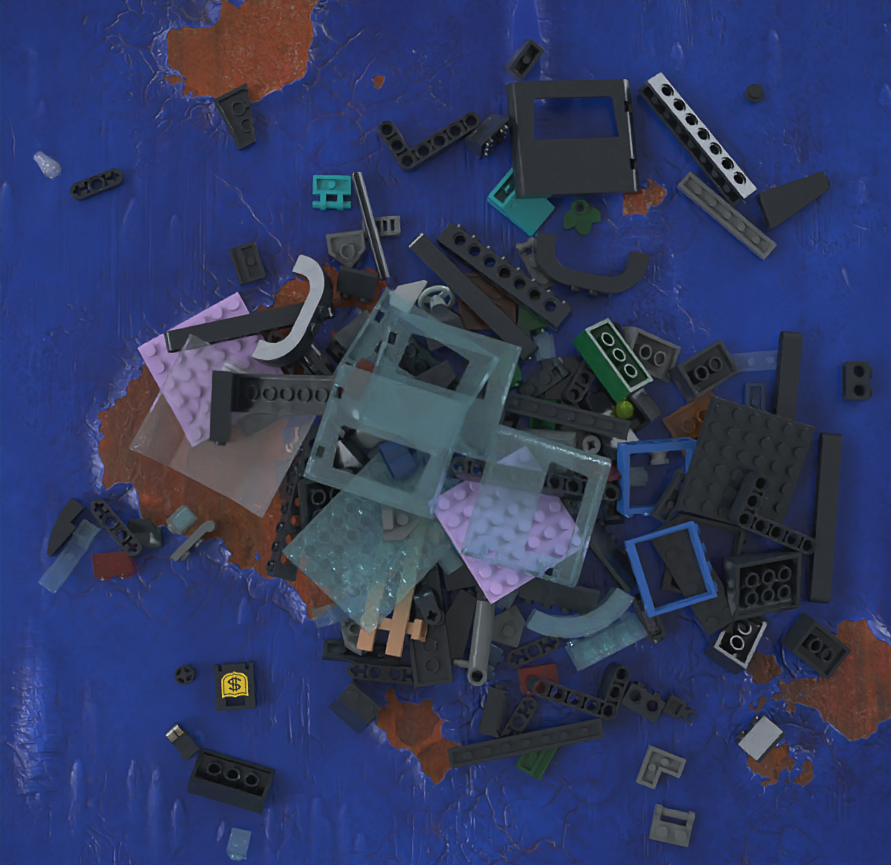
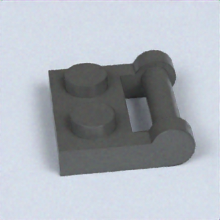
M656 804L649 838L688 847L695 812L688 811L687 813L664 808L662 805ZM660 816L686 820L685 825L660 820Z

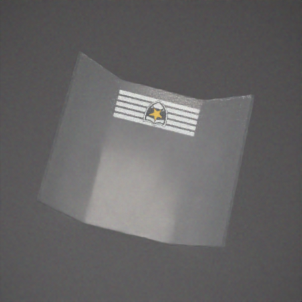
M190 334L129 449L171 467L232 499L263 518L317 415L233 412L231 442H226V446L214 445V441H209L212 370L246 374L265 373Z

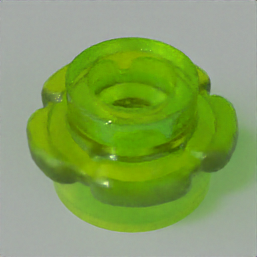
M622 401L617 404L615 411L621 419L625 420L632 416L634 408L630 402Z

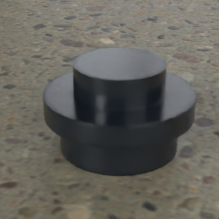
M751 84L745 91V97L751 103H758L764 97V89L759 84Z

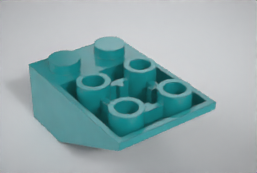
M513 168L509 170L487 199L488 203L530 237L555 209L546 198L515 199Z

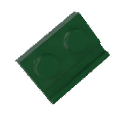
M558 747L521 754L515 767L540 781Z

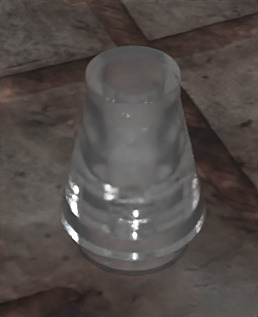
M42 151L34 155L33 159L46 177L53 179L60 174L61 167L57 161L48 157Z

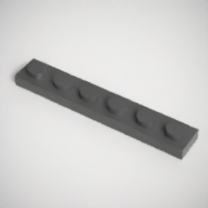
M689 172L678 184L677 188L762 260L776 247L777 244L692 172Z

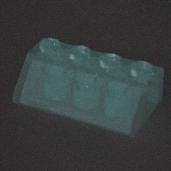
M629 611L624 612L618 616V620L614 622L609 620L601 624V629L597 631L591 629L584 633L585 637L579 640L576 637L568 641V645L564 648L575 669L580 671L648 636L636 614L633 612L629 613Z

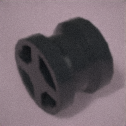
M189 664L178 667L174 673L176 682L181 685L191 683L196 677L194 667Z

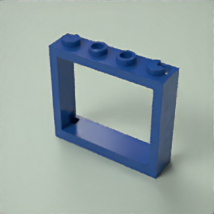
M684 437L617 442V487L620 491V496L617 499V511L623 514L624 517H635V514L651 516L650 513L657 504L629 506L630 454L686 449V475L697 440ZM680 509L677 510L678 512H682V513H686V512H687V511L680 510Z
M694 521L684 522L624 541L648 617L717 597L718 585L716 580L712 581L710 575L713 572L710 561L706 562L704 556L707 553L706 547L703 542L700 543L698 535H701L697 523L694 524ZM687 529L707 592L654 608L635 544Z

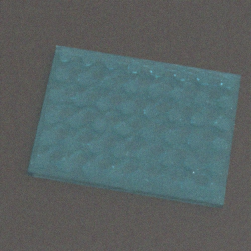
M379 452L282 551L295 566L369 635L454 545L429 505L431 500L445 493L446 490L420 466L417 467L418 471L415 474L395 483ZM402 501L422 520L403 541L383 542L381 502Z

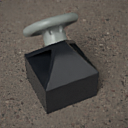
M442 285L425 289L418 298L420 309L429 314L422 328L429 351L469 338L463 316L451 310L456 301L455 293L449 287ZM442 291L439 295H435L433 297L427 296L432 292ZM449 294L450 301L446 305L444 298ZM424 303H430L431 309L427 308Z

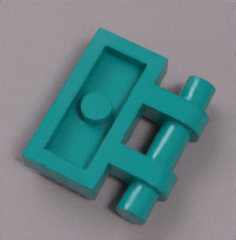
M313 175V195L320 196V201H313V208H320V210L334 208L342 211L343 209H351V201H344V196H351V176ZM327 196H337V201H327L326 199Z

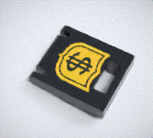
M254 661L249 662V669H246V662L222 664V671H220L219 664H215L216 711L256 708ZM245 697V705L228 706V698Z

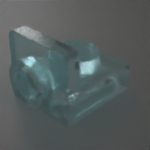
M232 828L226 850L227 856H230V859L241 861V859L247 858V850L252 832Z

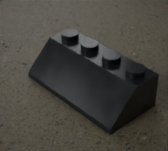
M592 517L578 528V532L588 543L586 546L620 589L628 593L637 582L628 559L627 551L624 548L620 549L616 544L618 540L612 533L608 534L604 529L606 525L600 518Z
M536 576L521 585L519 598H522L523 603L533 605L535 601L541 603V607L552 609L553 606L560 607L561 612L571 614L572 611L579 612V616L590 618L591 615L595 616L601 591Z
M201 748L189 778L187 792L262 814L276 770Z

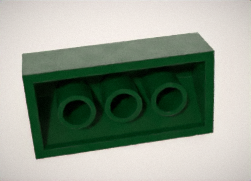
M609 318L584 329L572 341L617 404L628 399L653 381L650 374Z

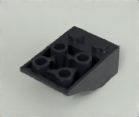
M491 113L464 139V145L479 160L483 156L487 158L493 152L492 148L496 144L500 145L506 140L509 118Z

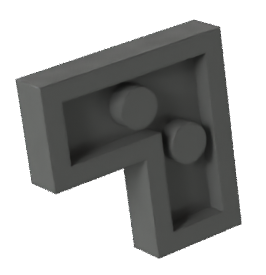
M649 745L635 781L655 789L661 771L680 778L686 759Z

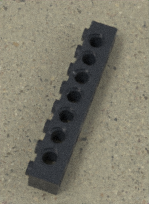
M661 72L649 79L638 90L639 94L733 208L757 190Z
M450 222L437 238L439 247L557 333L572 317V309L569 303L564 300H558L551 290L543 289L536 279H529L525 276L526 273L519 267L514 268L510 265L511 263L507 258L503 256L500 258L495 254L496 252L488 245L485 247L481 244L479 238L475 235L470 236L461 225H455ZM458 241H465L461 246L456 245ZM475 251L480 252L478 256H471ZM489 262L495 263L493 267L486 266ZM503 273L510 274L508 278L500 277ZM518 284L525 285L523 289L516 288ZM533 295H539L540 299L532 300L531 297ZM548 306H554L556 308L554 311L551 312L546 310Z
M312 423L303 424L300 428L299 444L294 451V456L296 457L294 464L290 468V481L285 488V502L282 503L280 513L282 514L280 521L276 525V538L271 545L272 555L266 566L267 576L294 582L296 580L303 551L300 507L295 504L296 497H299L297 481L322 472L332 429ZM310 440L314 443L312 450L309 447ZM306 459L309 461L308 468L304 465ZM292 516H294L296 520L294 525H292L290 522ZM287 535H290L291 542L289 544L286 543ZM283 554L286 555V561L284 564L281 562V557Z

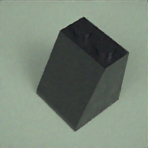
M367 310L336 333L325 349L326 353L349 377L356 374L386 346L374 328L379 323L375 316Z
M353 679L329 706V709L356 733H359L382 709L383 703L356 679Z

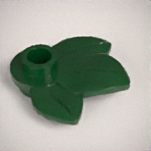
M582 198L572 202L571 210L566 212L563 218V225L566 230L575 227L577 232L583 236L588 235L592 223L601 222L599 211L589 206V203ZM579 205L583 207V211L581 212L577 210V206Z

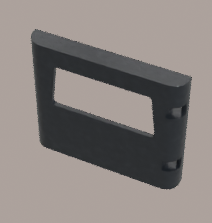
M629 80L517 81L505 86L515 199L638 195L641 193ZM611 98L618 137L534 138V99Z

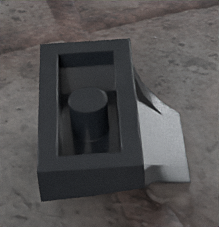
M150 518L129 519L127 528L137 538L143 548L163 547L162 528L156 526ZM123 532V540L127 538V532ZM131 542L127 544L130 548H135Z

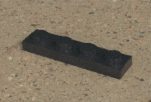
M324 639L322 660L391 667L400 666V657L385 654L387 645L374 644L372 652H364L361 656L345 647L344 641Z

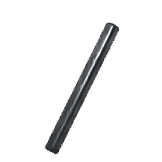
M357 171L351 174L353 186L379 280L386 281L390 279L389 271L361 172Z

